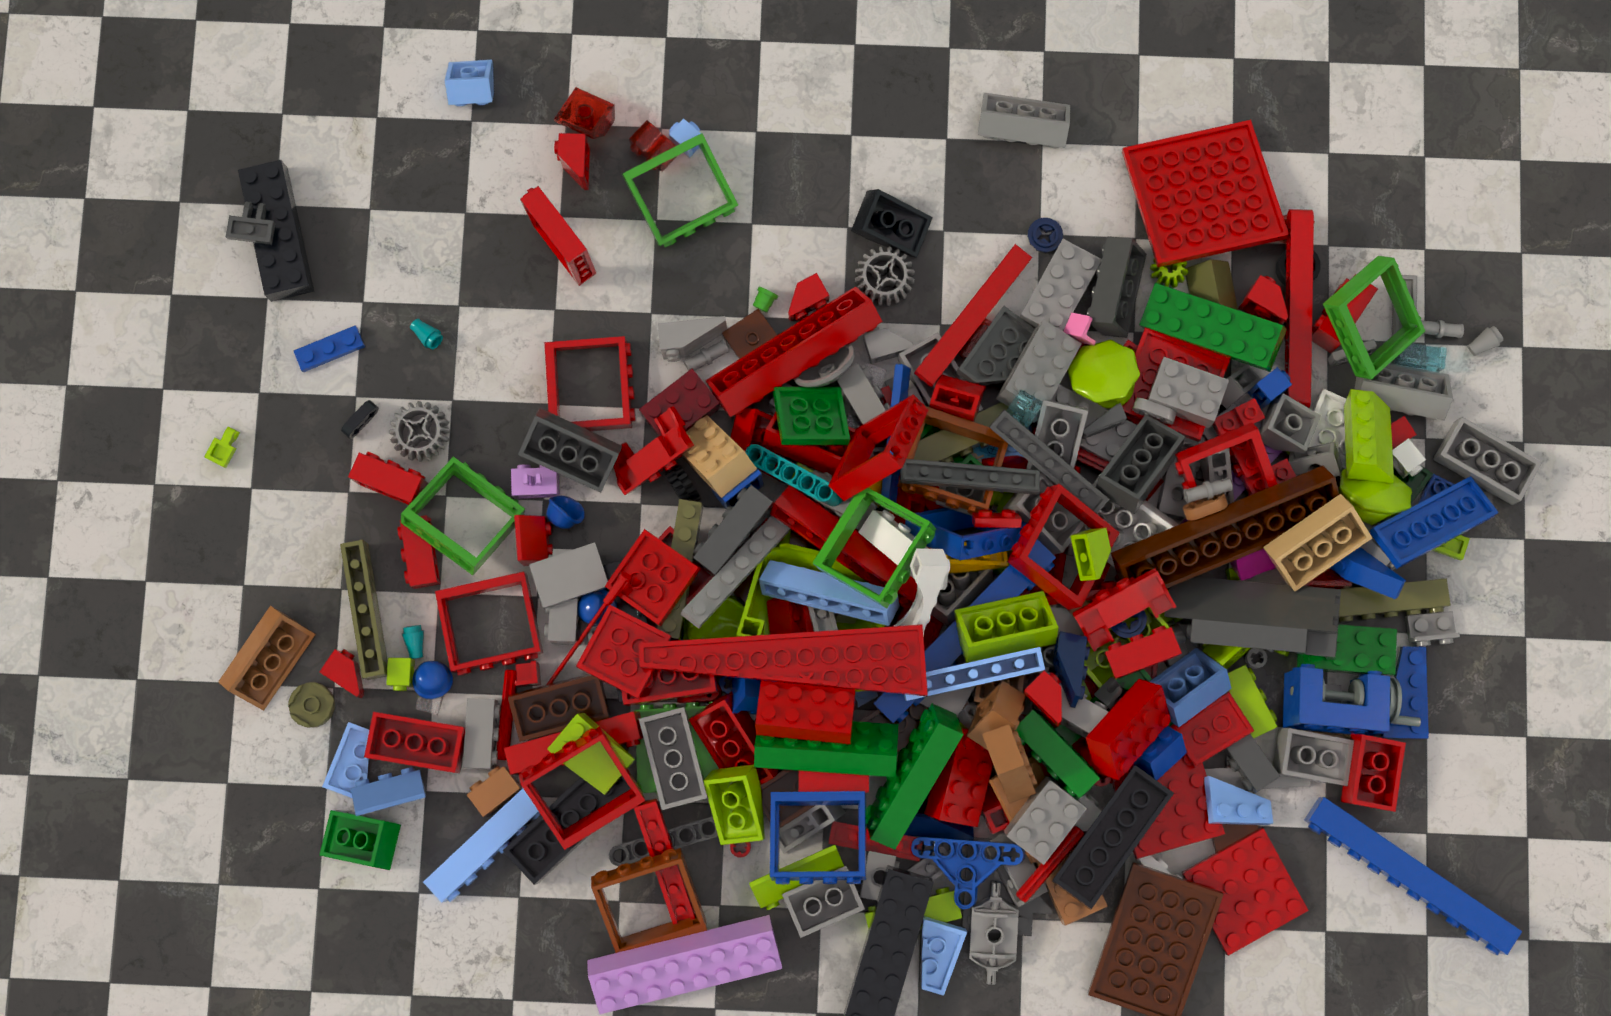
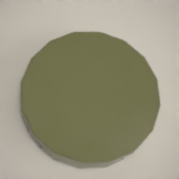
M309 682L298 686L291 693L288 701L291 718L298 725L307 728H316L326 724L335 710V699L332 692L326 686L316 682Z

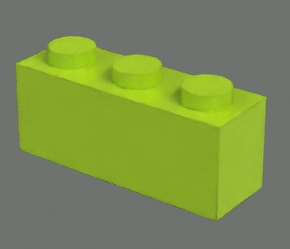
M1243 665L1228 672L1232 688L1229 692L1254 729V732L1251 733L1252 737L1256 738L1277 728L1275 723L1277 722V717L1272 709H1268L1265 703L1267 699L1263 690L1257 688L1254 682L1256 677L1252 669Z

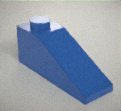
M1361 547L1330 567V569L1345 580L1393 599L1398 598L1406 581Z

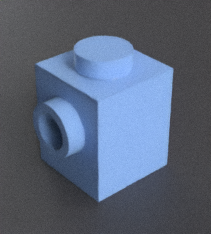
M683 118L680 123L676 122L670 128L669 138L677 146L701 133L699 132V127L694 122L690 121L688 123ZM699 145L684 152V154L690 158L700 148Z

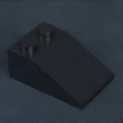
M879 189L868 190L851 231L867 240L885 247L890 246L893 250L899 249L901 253L917 258L933 217Z

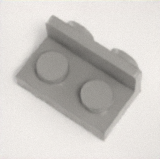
M1453 611L1405 616L1409 643H1416L1417 647L1430 646L1431 641H1439L1440 645L1454 643L1453 639L1460 637V633H1456Z

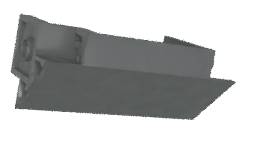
M1193 577L1171 586L1169 589V594L1176 608L1165 611L1164 617L1192 619V624L1187 625V638L1195 647L1200 648V644L1296 652V654L1326 657V660H1336L1341 589L1302 586L1297 591H1294L1289 585L1201 577Z

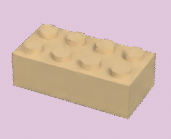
M708 415L696 421L695 425L686 431L695 446L682 454V457L721 498L757 470L745 451Z
M1339 494L1263 548L1282 578L1294 591H1297L1371 540L1372 536L1353 505Z

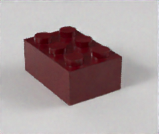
M692 368L642 406L639 411L655 433L661 436V431L654 419L666 412L669 407L674 406L686 424L683 428L687 431L699 419L706 415L712 416L721 409V405Z

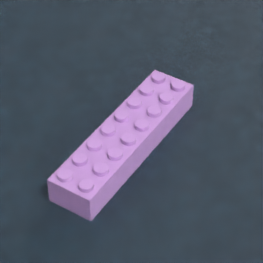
M770 915L587 960L588 978L599 1014L782 969L780 953Z

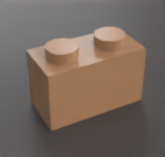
M497 766L488 773V779L484 782L479 780L469 788L471 792L467 796L483 817L489 816L522 789L516 778L510 775L508 767L503 766L500 768V766Z

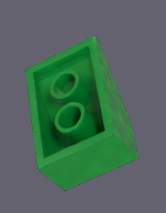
M330 810L319 856L390 870L401 825Z

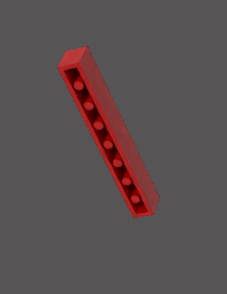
M791 485L774 502L770 515L819 549L823 547L840 520L837 515L831 514L821 504L812 501L802 491L795 489ZM855 529L836 561L866 582L885 587L898 565ZM911 576L898 590L899 605L908 611L917 593V583Z

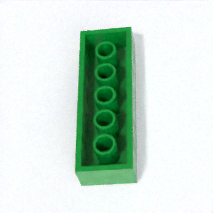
M1157 283L1154 284L1139 324L1143 329L1145 327L1268 372H1271L1287 331L1281 324Z
M933 703L928 710L926 709L922 713L917 729L912 730L909 743L906 748L901 749L898 755L896 776L887 777L885 784L878 788L875 801L866 809V823L871 840L894 850L898 846L964 735L955 713Z
M853 721L851 744L756 735L754 767L895 777L899 724Z

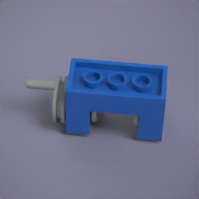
M1301 664V667H1294L1292 671L1284 673L1283 728L1376 736L1389 732L1390 724L1417 727L1421 725L1419 717L1399 716L1402 706L1400 682L1397 679L1390 678V676L1382 675L1380 671H1368L1367 674H1359L1358 678L1350 680L1348 692L1326 690L1323 669H1316L1313 664ZM1325 699L1347 701V704L1324 701Z

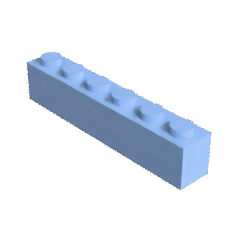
M770 560L759 578L762 595L890 626L900 606L898 595L896 600L886 609L824 572L784 562ZM856 581L878 595L884 589L881 586Z
M1037 647L926 672L928 696L1044 671L1045 666L1041 649ZM904 694L905 701L926 697Z
M522 788L423 881L441 903L447 900L452 902L460 894L458 890L464 884L469 886L478 877L476 873L481 868L486 870L495 861L493 857L498 852L504 853L503 850L510 844V841L515 836H519L533 819L536 820L541 815L525 790Z

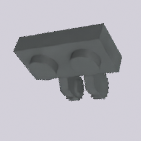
M247 201L244 204L242 217L229 215L225 236L227 239L272 245L276 223L272 220H264L266 215L265 204L260 203L258 205L256 219L251 218L253 205L252 202Z

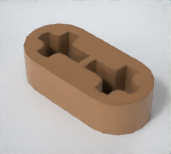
M1222 493L1213 496L1209 500L1204 498L1183 506V511L1187 520H1197L1225 509L1228 503L1225 494Z

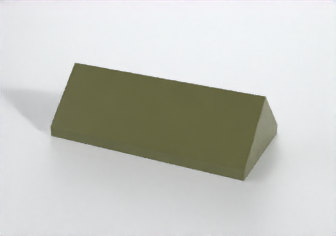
M1210 259L1186 268L1188 270L1186 281L1189 294L1238 310L1228 261Z

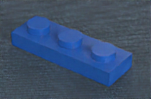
M355 325L293 351L301 371L306 372L360 350L365 345L358 327Z

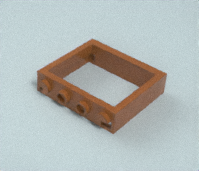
M925 406L929 411L906 459H914L924 425L928 424L998 447L993 466H1002L1008 443L991 428ZM900 479L897 485L905 493H917L923 495L926 500L932 502L938 500L944 502L950 508L968 510L967 512L971 515L972 512L978 513V510L981 509L988 510L994 492L985 490L982 502H978L929 485L900 483Z
M681 848L676 850L668 849L660 855L654 857L646 856L638 862L632 864L625 863L610 871L603 870L591 876V888L616 953L707 931L706 918ZM678 864L696 914L695 919L687 918L678 921V924L674 925L672 922L621 937L603 888Z

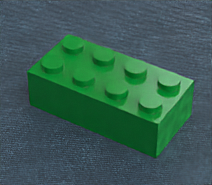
M1339 625L1336 660H1326V657L1297 654V667H1301V664H1313L1316 669H1323V672L1359 675L1367 674L1368 671H1380L1384 676H1393L1396 672L1397 629Z
M1033 709L1019 723L1015 731L1018 732L1022 745L1028 744L1032 749L1030 754L1039 763L1044 761L1049 766L1047 769L1049 774L1055 780L1060 778L1066 784L1063 788L1072 797L1077 795L1081 798L1101 778L1095 772V769L1036 709Z

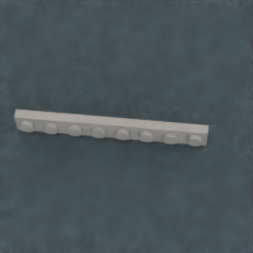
M771 515L682 610L681 615L699 629L789 533L791 528Z

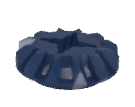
M1040 218L1030 225L1027 237L1030 245L1036 251L1047 253L1055 251L1063 239V230L1057 221L1051 218ZM1041 230L1045 233L1051 232L1049 241L1045 238L1038 240L1042 234Z
M1142 610L1131 616V618L1138 619L1131 622L1130 629H1128L1126 623L1122 622L1111 627V629L1121 638H1131L1139 635L1146 627V613Z

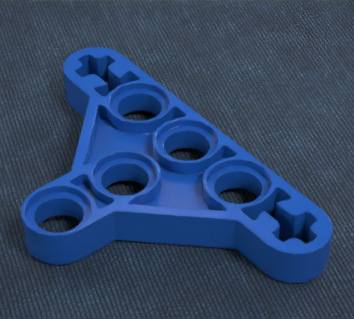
M924 836L914 839L911 844L913 855L918 858L932 859L954 884V901L961 909H969L975 905L978 886L1001 865H1018L1023 862L1026 855L1025 850L1016 843ZM924 841L925 846H933V841H935V855H932L933 850H925L922 854L921 850L917 849V845ZM943 842L948 843L951 847V852L947 856L942 855L939 851V846ZM965 844H970L974 848V854L970 858L965 857L962 853V847ZM988 846H993L997 850V856L994 859H988L985 855V849ZM1001 846H1004L1003 852L1013 851V848H1016V852L1020 853V857L1013 861L1012 856H1003L1004 861L1000 860L1002 857ZM963 868H969L973 872V877L970 881L962 879L961 871ZM963 891L970 893L972 897L971 903L968 905L960 901V894Z

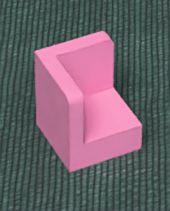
M1071 313L1063 332L1080 343L1095 345L1096 343L1094 339L1086 335L1092 318L1086 315Z

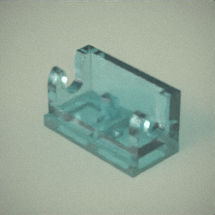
M1412 343L1395 358L1394 364L1440 372L1445 368L1447 348Z
M1020 390L1006 411L1028 429L1037 416L1042 401Z

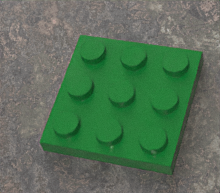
M774 387L773 396L781 445H849L850 434L841 387Z

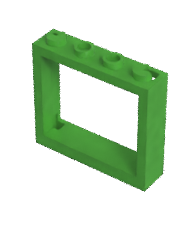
M703 133L622 173L658 246L662 244L664 247L677 242L676 237L682 234L684 237H687L696 232L695 228L703 224L704 227H707L716 222L715 217L721 214L723 217H726L735 212L734 207L738 206ZM699 145L727 203L661 236L633 178Z
M1377 256L1323 303L1351 368L1357 377L1372 380L1425 332L1421 317L1414 305V300L1407 289V284L1401 275L1395 258ZM1381 276L1402 328L1369 356L1347 304Z
M452 457L401 513V523L468 573L474 575L515 528L514 515H524L525 508L518 504V500L508 497L502 488L489 483L484 475L471 470L466 462L462 463L455 457ZM453 475L512 517L477 557L417 515Z
M866 488L853 497L812 564L822 572L887 609L896 600L901 585L905 584L910 577V564L916 548L924 549L933 540L936 528L930 521L872 489ZM872 501L921 528L880 595L831 568Z

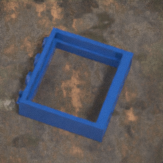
M946 507L915 513L930 521L936 528L933 540L926 546L932 549H943L946 555L960 561L1012 550L1011 548L1018 542L1021 536V529L1027 524L1022 521L1021 528L975 527L984 532L961 536L951 531L974 527L971 515ZM990 508L988 509V510H992V513H1000V512L995 511V510H993V509H990ZM905 520V525L911 529L910 534L914 537L917 536L921 528Z
M865 791L771 792V880L776 881V884L780 885L790 884V881H799V884L807 885L813 884V880H823V884H837V880H847V884H861V880H866ZM858 805L859 871L779 872L780 806Z

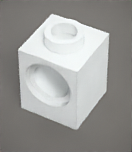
M1409 438L1392 450L1393 467L1402 478L1409 474L1413 477L1423 469L1421 465L1426 459Z

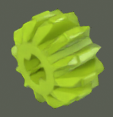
M1155 258L1153 259L1154 264L1150 265V270L1154 271L1151 274V278H1158L1156 283L1160 284L1163 282L1164 286L1167 287L1171 284L1173 288H1176L1178 282L1183 283L1185 280L1184 276L1188 274V270L1184 268L1187 265V261L1167 265L1170 267L1171 273L1168 272L1167 266L1157 268Z

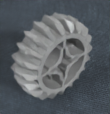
M882 246L879 247V253L871 249V257L868 254H864V261H858L860 268L855 269V274L859 275L855 278V283H861L857 288L860 291L865 290L863 293L867 297L870 295L872 302L878 299V306L882 305V300H886L887 306H890L891 299L896 304L899 303L898 296L905 299L907 296L906 292H911L912 290L909 284H914L915 280L910 277L915 273L913 269H909L912 266V262H905L907 255L904 254L899 257V249L895 253H891L892 247L890 246L887 248V252H883ZM880 261H888L884 266H872ZM895 264L902 272L903 281L899 280L898 276L893 273ZM889 269L888 277L881 282V275L887 273ZM867 272L871 273L872 277L877 280L875 288L869 284L866 277ZM886 286L897 287L892 291L882 292Z
M417 401L416 407H414L410 402L408 403V410L403 406L400 408L403 412L401 415L394 413L398 420L397 422L390 421V424L395 427V429L389 430V434L395 435L390 439V442L397 443L394 449L396 451L401 450L400 455L403 457L408 455V459L411 461L417 457V460L422 462L423 455H425L427 460H431L430 453L433 452L438 456L439 452L436 449L440 447L444 450L445 446L442 444V441H449V438L444 435L450 433V429L445 427L449 424V421L443 419L445 417L443 411L438 413L439 408L436 405L431 408V404L426 402L423 407L422 402ZM417 415H426L425 418L422 417L417 422L410 420ZM433 419L437 426L435 437L429 432ZM404 426H407L410 430L407 443L403 439ZM412 426L422 429L427 436L417 434ZM421 441L430 443L421 448H413L414 445L417 446Z

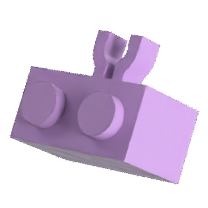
M517 465V469H511V491L513 498L528 499L560 496L559 473L541 465L540 468H531V465Z

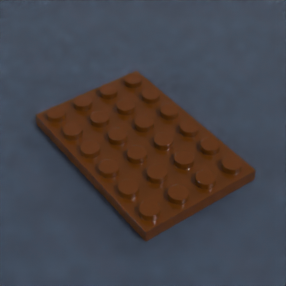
M1132 862L1088 990V995L1148 1016H1181L1223 898V892Z

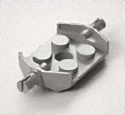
M991 881L990 897L976 902L971 907L969 959L986 968V984L991 985V976L992 985H995L996 971L1014 963L1017 954L1019 909L1000 896V881H997V885L995 881ZM992 929L999 930L1001 933L1000 938L995 941L988 938L989 931Z

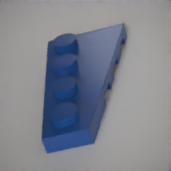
M1403 646L1400 648L1394 675L1395 679L1400 682L1402 689V706L1399 716L1419 717L1421 725L1417 727L1390 724L1389 732L1381 734L1380 738L1429 739L1426 647Z

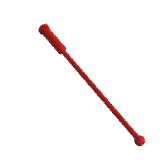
M622 571L619 578L603 599V605L546 685L554 682L606 607L613 603L625 584L630 581L631 576L627 572Z

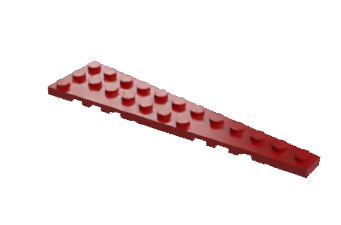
M923 625L639 643L640 668L928 697Z

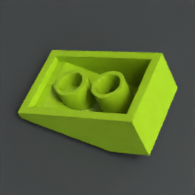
M578 713L547 750L555 754L567 742L578 740L583 737L587 730L591 728L596 729L599 725L585 713ZM603 730L628 769L635 761V758ZM600 741L563 763L604 795L622 776Z
M754 764L712 770L703 782L720 845L764 840L761 785Z

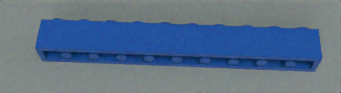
M1037 539L1028 557L1049 572L1055 566L1052 561L1056 557ZM1009 565L968 607L1021 596L1020 594L1025 589L1030 591L1036 584L1012 565ZM956 620L925 650L926 672L956 666L958 663L955 660L961 654L964 656L959 643ZM884 692L873 705L892 723L896 720L900 723L909 714L906 710L912 704L917 706L925 697L905 701L904 694Z
M1325 797L1317 799L1304 821L1309 823L1308 828L1319 835L1322 832L1329 837L1328 842L1338 848L1342 846L1347 849V854L1357 861H1360V859L1368 864L1367 868L1378 875L1381 872L1387 876L1386 881L1396 888L1401 886L1406 889V895L1415 901L1420 899L1427 904L1426 908L1436 915L1441 913L1447 917L1445 920L1447 923L1457 929L1460 926L1466 930L1465 935L1472 940L1484 942L1486 944L1485 948L1497 956L1499 953L1508 955L1522 933L1517 927Z

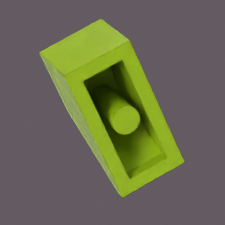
M1089 529L1070 535L1080 581L1100 579L1111 552L1107 529Z

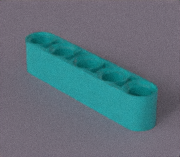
M752 444L746 449L745 453L755 467L829 506L834 507L842 502V499L828 486L830 482L760 445ZM831 490V494H830V496L827 498V494H828V492Z

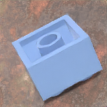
M493 61L449 62L445 77L448 105L465 106L474 103L486 105L492 102L494 96Z

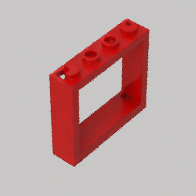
M537 186L536 188L528 189V193L523 195L520 200L533 227L578 286H580L596 274L588 250L541 188Z
M625 336L544 342L548 412L559 417L560 405L556 351L619 346L623 418L574 421L572 423L589 431L632 428V422L636 421L635 408H631V400H634V387L629 384V378H633L632 364L628 365V356H632L631 344L627 343Z
M913 394L858 427L828 486L845 501L901 469L929 410ZM891 436L885 450L869 459L875 445Z
M1249 423L1176 453L1177 462L1175 463V468L1178 475H1182L1185 482L1181 483L1183 489L1197 486L1189 464L1247 440L1250 443L1265 488L1277 485L1259 429L1253 423Z
M1056 484L1047 487L1040 494L1041 499L1030 512L1031 518L1021 529V536L1018 542L1011 548L1013 551L1007 562L1066 609L1072 610L1083 606L1095 580L1080 581L1078 573L1071 588L1068 589L1028 557L1056 502L1061 504L1090 529L1106 528L1111 549L1120 532L1062 485Z
M524 571L435 591L451 672L458 673V676L471 673V669L480 667V671L494 668L493 664L502 662L503 666L516 663L515 659L525 658V661L538 658V654L543 653L528 575ZM521 585L534 647L459 663L447 601Z
M600 726L596 729L591 728L587 730L583 737L576 741L567 742L561 750L555 754L550 753L546 755L540 763L535 766L530 765L526 767L519 775L521 786L564 850L645 801L642 790ZM600 741L629 785L630 790L563 830L532 782Z

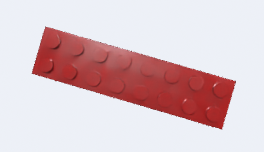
M855 286L705 381L730 417L738 415L746 407L761 401L765 395L774 391V387H782L789 380L799 377L803 371L817 366L821 360L829 355L836 354L840 348L855 342L859 336L874 330L883 321L872 300Z

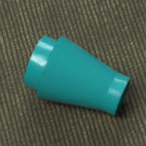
M415 319L410 325V329L416 334L425 348L433 350L441 344L443 336L440 330L422 322L420 319Z
M421 625L404 627L402 637L409 657L412 659L423 657L424 630H422Z

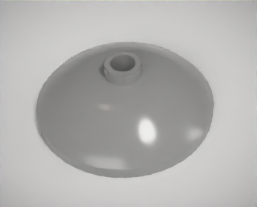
M846 344L836 354L829 355L821 360L817 366L803 371L799 377L794 379L795 383L799 386L814 388L835 382L852 365L855 357L853 346Z

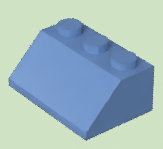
M1198 648L1192 650L1150 681L1163 687L1171 722L1177 727L1183 725L1232 689L1227 669Z
M414 766L402 769L401 775L392 777V773L378 776L379 781L369 783V779L355 782L356 787L351 788L356 816L422 799L427 796L421 771H415Z

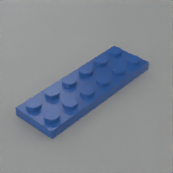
M1470 476L1410 509L1378 524L1369 533L1394 567L1398 569L1493 518L1499 512Z

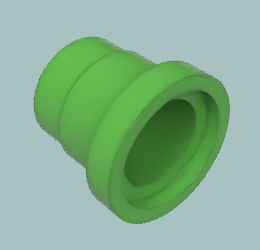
M759 286L757 289L759 292L752 306L768 313L774 300H777L778 295Z

